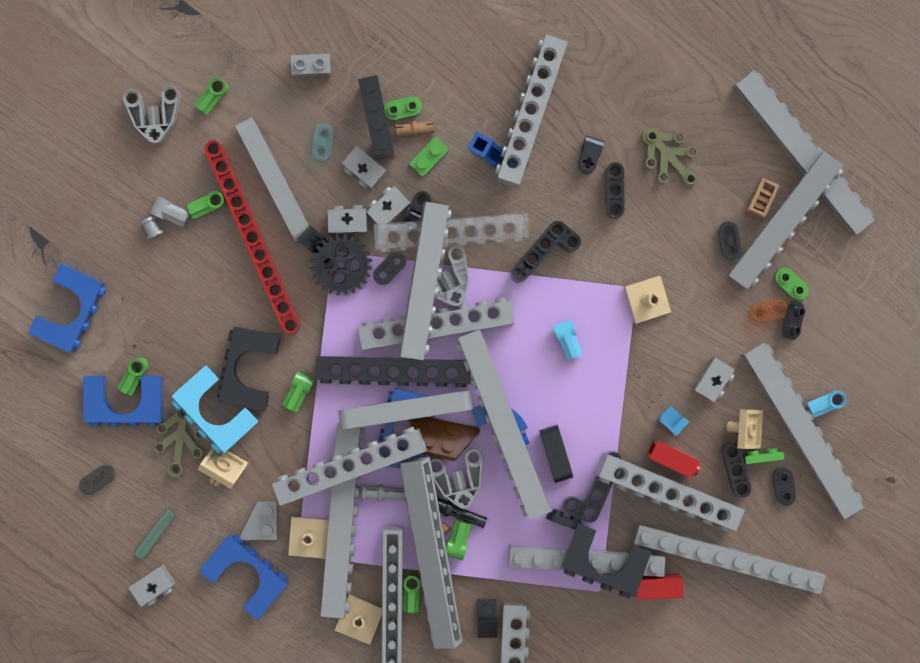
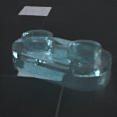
M320 123L314 130L312 155L320 162L328 160L331 156L334 131L328 123ZM327 130V136H321V131ZM320 149L325 150V154L322 156L318 154Z

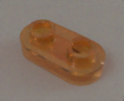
M782 299L756 303L750 308V317L756 322L783 318L786 315L788 304ZM776 305L781 307L780 312L775 311ZM757 309L762 310L761 316L756 315Z

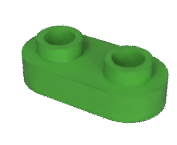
M413 96L390 101L384 108L386 117L389 120L396 121L417 116L422 110V103L417 97ZM415 103L416 108L410 109L409 104ZM392 107L397 108V112L395 114H392L390 112V109Z
M781 268L776 271L774 275L775 283L794 300L806 298L809 292L808 286L792 270ZM783 274L788 275L787 281L782 279ZM797 287H801V288H802V293H801V294H797V292H796V288H797Z

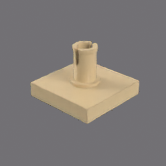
M655 276L623 287L634 324L671 312L661 276Z
M740 409L739 422H728L727 432L738 434L737 448H761L763 410Z
M212 448L197 470L208 475L211 484L216 480L214 486L223 484L231 489L247 467L248 462L229 451H226L224 454L221 452L216 453Z
M292 516L288 555L326 559L329 519Z
M349 594L347 602H350L349 614H346L344 619L339 618L335 631L370 645L382 616V607Z

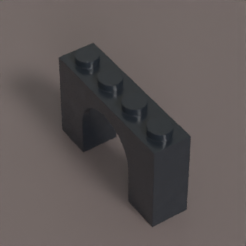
M378 76L358 79L374 156L376 160L393 157L395 154Z
M234 327L233 330H230L228 341H231L230 349H226L224 360H227L226 368L223 367L221 372L223 384L219 386L217 392L220 403L266 411L270 392L250 388L242 384L236 374V365L239 358L251 350L278 354L281 335L241 327Z
M578 523L560 568L564 570L563 573L571 577H575V574L583 577L582 581L592 585L593 582L601 584L600 588L609 592L612 589L619 591L618 595L630 599V596L635 597L652 552L632 545L624 567L619 573L611 576L599 574L592 568L589 562V550L597 530Z

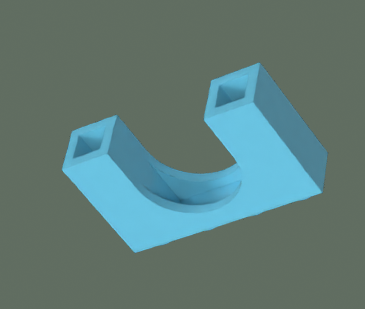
M205 365L171 396V404L177 411L182 410L184 412V418L190 425L195 424L199 430L197 432L203 439L208 438L212 442L210 446L216 453L221 452L224 454L259 421L246 407L224 425H212L202 418L199 412V400L219 380Z

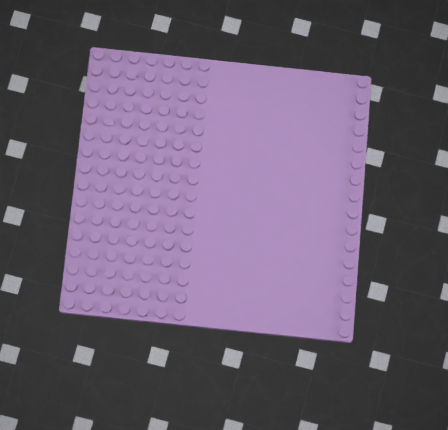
M338 252L341 256L346 255V253ZM351 254L347 260L354 257L355 254ZM366 256L367 258H372L373 261L369 262L368 265L372 266L373 269L367 270L371 275L370 277H364L367 283H359L361 289L354 287L355 293H352L349 289L346 296L343 291L337 296L336 290L329 294L328 288L320 356L405 358L399 356L401 343L362 350L358 327H362L363 322L373 321V324H379L381 319L392 318L393 321L400 320V316L406 315L414 261L406 260L405 267L388 284L380 285L374 280L373 272L385 258ZM393 259V264L399 265L400 259ZM341 260L337 262L338 267H345L344 262ZM353 261L350 264V269L357 270L360 266L359 262ZM439 264L442 272L449 269L456 286H459L460 283L453 271V266ZM335 268L334 270L330 271V275H331L337 268ZM468 268L469 283L464 302L461 305L468 304V308L476 307L477 302L487 301V305L494 304L495 299L506 298V301H511L514 324L480 330L509 405L523 418L528 427L522 430L521 433H526L530 444H527V451L551 512L553 509L564 512L563 516L570 518L571 515L563 508L564 499L568 496H575L585 501L596 475L594 473L602 453L618 451L633 319L624 286L530 275L522 283H515L511 279L509 272ZM386 272L379 274L381 279H385L387 276ZM338 273L335 276V281L342 282L345 278L344 274ZM437 279L442 292H446L441 279ZM457 292L452 293L453 297L450 300L459 303L461 295L459 293L457 295ZM434 298L435 314L438 313V309L449 308V311L457 310L456 306ZM490 308L487 312L490 319H496L499 314L496 308ZM472 311L469 313L468 318L471 322L475 323L479 320L480 316L478 312ZM454 314L450 317L449 322L451 325L457 326L460 324L461 318ZM433 318L430 325L433 329H439L442 322L439 318ZM570 319L576 331V338L583 355L567 361L561 343L558 342L552 326ZM399 324L395 325L393 333L396 336L402 335L403 327ZM382 328L374 330L375 338L382 339L385 332ZM474 331L428 338L429 353L428 356H424V359L467 360L464 353L460 354L456 343L460 342L459 337ZM333 365L331 373L335 376L340 375L341 367ZM353 365L350 368V373L353 376H358L361 372L360 367L357 365ZM371 366L369 373L371 376L377 377L380 374V369L377 366ZM392 366L389 368L388 373L391 377H397L399 369ZM410 367L407 373L409 377L415 378L418 376L419 371L416 367ZM430 367L427 370V376L429 378L437 377V369ZM447 369L446 376L449 379H454L457 376L456 369ZM317 380L307 471L313 469V464L321 461L326 464L331 462V457H334L337 423H340L338 410L388 403L389 391L393 392L394 388L430 396L471 390L473 407L480 405L477 398L481 396L478 389L474 390L472 383L467 384V387H455V383H447V387H436V383H428V386H416L417 382H409V386H398L397 382H390V385H378V381H370V385H361L359 381H351V384H339L340 380H332V384H324ZM471 410L432 417L480 428L479 435L472 440L467 449L461 453L455 462L442 459L449 475L452 491H456L452 472L463 470L467 488L471 487L466 469L465 454L471 448H476L481 452V486L472 505L466 508V510L487 517L483 529L471 524L463 561L448 557L450 573L453 575L595 592L600 591L601 584L593 582V585L582 581L583 577L576 574L575 577L568 576L563 573L564 570L509 567L510 545L568 548L575 530L546 519L547 514L529 520L528 516H523L520 508L523 505L521 497L516 498L513 490L516 485L514 479L509 480L506 469H509L507 462H502L499 451H502L499 443L495 444L492 433L495 431L492 425L488 426V424L477 427ZM396 421L393 434L396 437L403 435V430L411 428L409 421ZM386 423L363 426L362 429H365L364 441H360V448L366 449V444L376 440L378 444L382 443V440H379L381 429H385ZM558 424L574 478L555 483L539 430ZM400 440L399 445L408 449V442ZM471 452L468 455V459L470 462H476L479 459V455L476 452ZM368 453L363 455V461L366 464H370L372 461V457ZM435 461L431 464L433 471L438 472L441 470L442 465ZM385 466L361 475V479H357V487H360L359 498L355 499V506H358L357 518L354 517L353 525H357L356 537H352V544H355L354 556H351L350 562L383 566L384 526H403V569L420 570L417 565L418 558L414 548V536L410 527L411 520L408 517L410 514L407 510V500L383 499V501L378 502V500L366 499L362 501L363 484L367 486H379L381 484L386 488H404L400 469ZM333 467L327 468V475L329 477H333ZM310 474V483L316 484L318 480L317 476L315 474ZM434 481L437 497L449 501V499L442 495ZM613 485L597 520L591 523L581 520L584 526L597 530L590 550L606 551ZM332 487L303 497L301 517L329 519ZM600 490L594 491L592 498L600 500L602 492ZM463 494L461 499L459 498L458 500L466 504L470 498L465 497V494ZM571 500L567 503V509H576V501ZM586 509L585 517H593L595 514L594 509ZM440 513L441 520L451 528V530L444 537L445 545L447 547L448 540L451 538L455 520L460 519L452 517L450 515L449 517H444V515Z

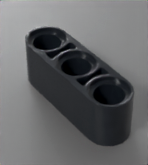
M613 162L606 168L605 172L606 214L611 219H617L623 215L625 210L624 167L618 162ZM617 167L620 171L619 176H612L610 168ZM611 186H617L620 189L618 196H613L610 193ZM612 205L619 206L620 213L618 215H613L610 212Z
M558 424L539 430L554 482L558 483L574 478Z
M729 442L724 444L721 449L728 480L733 494L740 498H745L751 492V485L740 448H737L738 445ZM733 446L736 452L733 456L729 457L727 449ZM735 465L740 466V473L737 475L732 474V467ZM744 484L746 489L743 493L739 494L737 486Z

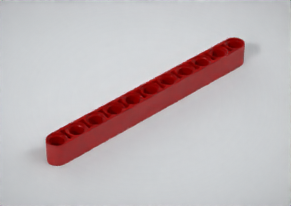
M211 140L205 145V153L283 331L287 334H295L299 331L301 325L225 149L218 141ZM218 145L219 152L212 155L210 153L211 146ZM222 162L226 163L227 169L224 172H219L217 169L218 165ZM228 180H233L235 184L231 190L225 188V183ZM240 197L242 205L236 208L233 206V200ZM243 215L250 217V222L247 225L241 224L240 220ZM255 232L258 236L257 241L250 243L248 236L250 233ZM259 250H263L265 258L259 261L256 258V253ZM268 267L273 270V275L270 278H266L263 274L264 270ZM274 285H278L281 289L280 294L277 296L271 293V288ZM283 302L288 305L286 313L279 311V305ZM289 320H293L296 323V328L293 331H289L286 327Z

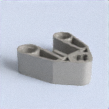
M166 86L161 93L163 124L160 123L159 106L147 107L149 125H147L143 96L133 89L127 90L123 95L124 104L134 127L154 145L164 143L176 125L181 93L173 86ZM170 91L176 92V97L173 100L167 99V94ZM137 95V101L134 104H130V96ZM155 131L160 134L157 140L152 137V134L155 135Z
M453 246L448 252V257L460 285L456 286L448 269L441 273L440 278L446 292H442L438 281L436 282V287H439L437 299L457 307L464 302L469 275L465 250L460 246ZM460 250L462 258L454 260L451 256L452 251ZM457 292V295L458 293L461 295L459 303L450 300L453 297L452 293Z
M471 448L465 454L466 469L471 487L467 488L463 470L452 472L456 491H452L444 461L441 458H432L430 460L431 464L437 461L442 465L440 471L435 472L432 470L434 481L442 495L459 508H469L481 486V452L476 448ZM471 452H476L479 455V459L476 462H470L468 455ZM463 494H465V497L470 498L466 504L458 500L459 498L461 499Z

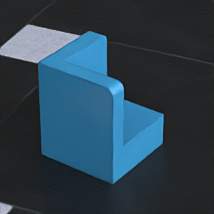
M669 406L658 418L675 436L689 423L672 406Z

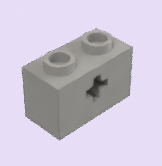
M330 54L291 55V75L293 78L332 76Z
M358 146L342 162V165L345 166L343 170L351 177L353 175L357 176L360 179L358 183L365 189L368 187L373 189L387 172ZM361 165L364 167L365 165H367L366 169L368 170V172H362L360 174L359 166Z
M390 186L381 193L383 197L378 202L375 199L367 206L369 209L367 211L368 215L382 230L411 204L395 186L393 188ZM385 202H386L387 204H389L390 202L392 203V204H391V208H392V209H391L390 211L387 210V209H386L385 211H383V209H384V205H383V204H384Z
M353 205L351 209H344L343 206H332V210H328V233H368L367 209H363V205ZM347 214L353 218V221H349L348 225L343 221Z
M712 357L692 390L711 402L719 401L725 392L723 391L726 383L729 385L735 376L733 374L734 369L717 358ZM718 376L719 384L712 385L713 381L711 378Z
M162 564L131 585L129 590L141 607L145 604L149 607L157 601L156 597L162 593L165 596L174 590L172 586L176 582L164 564ZM151 584H152V585H154V584L157 585V587H156L155 589H153V590H151V589L149 588V587L151 586Z

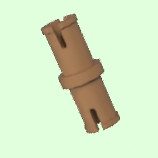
M412 121L411 124L395 125L396 137L413 135L415 137L418 134L434 133V122L416 123V121Z

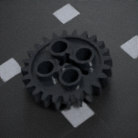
M336 233L335 239L328 235V242L322 239L323 246L316 245L319 251L312 252V255L316 258L310 259V262L315 264V266L310 267V270L316 271L312 277H319L316 284L323 283L322 290L329 287V294L336 290L337 296H339L341 291L346 296L349 289L352 293H355L354 287L361 289L359 283L366 284L367 282L364 277L371 276L367 270L373 269L372 266L368 265L369 262L373 261L372 258L366 257L370 254V251H363L366 245L359 246L361 240L357 239L354 242L353 235L347 239L346 233H343L342 238ZM341 246L348 248L346 255L341 256L338 254V249ZM352 253H355L354 257L347 260ZM326 258H330L333 260L332 265L327 268L324 267L323 261ZM341 260L344 262L345 267H338L337 262ZM353 261H358L360 264L357 270L350 269V264ZM337 268L330 276L327 275L328 272ZM338 273H342L345 276L342 282L335 281V276Z

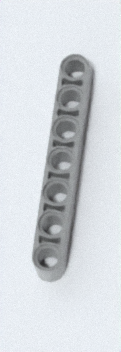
M250 117L235 125L291 235L295 242H298L297 238L306 230L309 224L254 118Z
M471 390L343 409L338 410L340 428L343 430L472 410L473 402Z

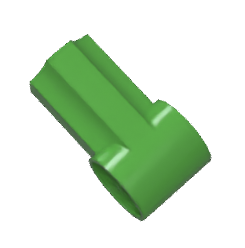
M220 78L212 79L207 89L194 105L206 115H209L220 99L227 94L229 90L227 82ZM221 82L223 85V89L220 92H216L214 89L215 84Z
M213 191L207 196L187 204L190 215L195 220L217 209L224 208L227 201L223 193ZM216 195H219L221 197V202L219 205L215 206L213 204V198Z
M142 357L131 360L117 389L133 396L141 381V376L149 368L147 360ZM135 362L142 364L141 372L135 370Z
M298 371L282 405L297 413L315 380Z
M455 520L451 538L448 540L446 547L448 557L463 561L467 548L466 542L471 529L470 523Z
M412 572L404 577L402 611L407 613L419 612L421 578L417 573ZM415 579L418 584L411 587L407 584V581Z

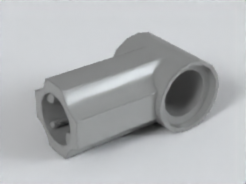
M160 196L156 197L149 212L182 227H185L190 218L188 211L173 205L172 202Z

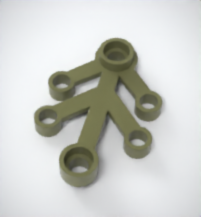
M656 127L645 129L642 134L644 143L648 145L645 167L647 169L656 167L657 161L654 158L656 146L661 152L658 181L662 184L669 181V161L683 176L682 183L686 187L695 186L698 182L697 174L692 171L689 172L675 155L694 158L698 154V149L695 146L688 148L666 147L662 142L674 141L677 144H681L685 140V134L683 132H676L675 134L661 133ZM650 133L655 134L656 138L654 140L649 138ZM677 134L682 135V141L676 140ZM689 149H694L695 155H690ZM648 160H653V167L648 166ZM661 174L667 176L666 181L660 179ZM689 175L694 177L693 182H688L687 177Z
M176 409L174 410V415L164 423L158 424L156 430L161 435L166 434L169 427L177 422L178 429L163 441L157 442L154 445V451L160 454L166 450V447L176 441L173 463L169 464L167 472L171 477H179L184 471V467L181 464L184 442L191 450L192 456L195 459H199L204 455V450L198 447L186 432L187 423L195 432V438L202 440L203 438L197 435L198 427L195 424L190 425L181 414V410L177 411ZM161 425L166 427L165 432L159 430ZM158 444L163 446L162 451L157 450ZM196 449L201 451L200 456L195 455ZM174 466L179 467L180 470L178 473H175L173 471Z

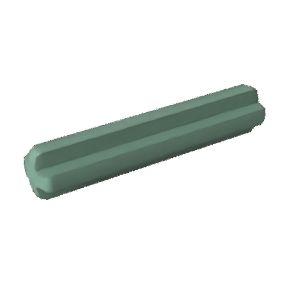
M171 510L165 511L135 551L136 557L143 559L173 520L175 514Z

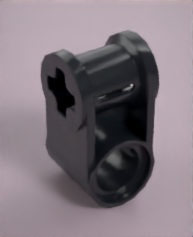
M585 136L578 163L581 173L590 174L594 171L603 149L604 140ZM586 160H589V164L592 165L588 169L583 164Z
M419 191L415 194L403 219V222L408 221L415 224L419 229L423 205H420L417 199L419 195L425 194L428 197V202L431 203L432 201L430 194L425 191Z

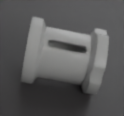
M155 216L140 222V225L144 227L148 235V240H152L164 233L159 229Z

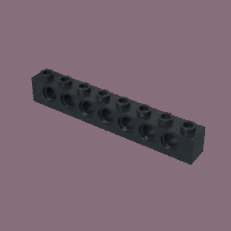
M316 356V380H320V383L332 384V380H340L339 384H351V381H359L361 385H370V381H378V385H390V382H397L398 386H409V382H417L416 386H428V383H436V387H447V383H455V387H467V384H471V371L467 372L463 362L465 360ZM333 365L341 367L340 375L335 376L331 373ZM353 365L360 367L361 372L358 376H353L350 373V368ZM371 366H377L380 369V374L377 377L370 375L369 369ZM395 366L399 369L397 377L389 375L388 370L390 367ZM410 367L418 369L419 374L417 377H409L407 371ZM430 367L436 368L438 371L437 377L429 378L427 370ZM447 369H456L457 376L454 379H449L446 376Z

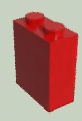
M653 439L646 454L648 458L691 479L693 475L697 476L701 468L699 460L656 439Z
M679 573L664 574V577L643 576L635 597L637 600L684 598L683 578Z

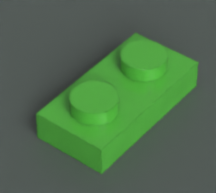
M435 136L409 165L424 177L449 149Z
M778 448L766 449L764 453L752 450L747 451V455H742L745 464L784 460V452L778 451Z

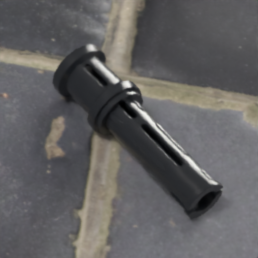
M437 497L439 512L444 517H449L450 515L482 529L484 528L487 521L486 516L484 517L470 510L459 508L450 500L446 501Z

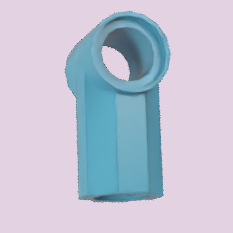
M570 319L552 326L558 342L561 343L567 361L583 355L576 338V331Z
M834 390L829 394L807 402V406L813 418L837 408L844 407L847 398L844 393ZM839 394L841 402L835 405L832 402V397Z

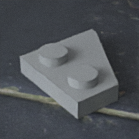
M257 501L240 536L242 540H277V501Z

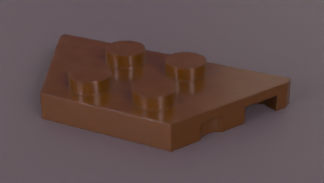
M432 417L408 420L410 426L414 427V430L420 429L427 451L420 454L454 462L480 433V428Z

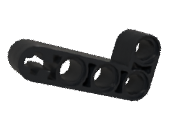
M554 221L511 270V279L515 283L524 282L556 244L567 253H572L580 247L581 238L564 222ZM558 226L561 229V234H554L552 227ZM567 239H573L576 246L569 247ZM540 241H547L549 248H541ZM528 255H534L537 258V262L535 264L530 263L527 259ZM523 266L527 267L522 273L523 276H516L517 271H520Z
M607 452V454L612 456L615 455L616 458L622 460V457L617 452ZM617 469L614 473L615 478L619 469ZM595 475L585 501L575 496H568L563 501V508L568 514L586 522L596 521L613 482L610 481V484L599 481V476ZM600 490L602 492L600 500L592 498L594 491ZM571 500L577 502V507L574 510L567 509V503ZM588 508H593L595 511L594 516L591 518L585 517L584 514Z

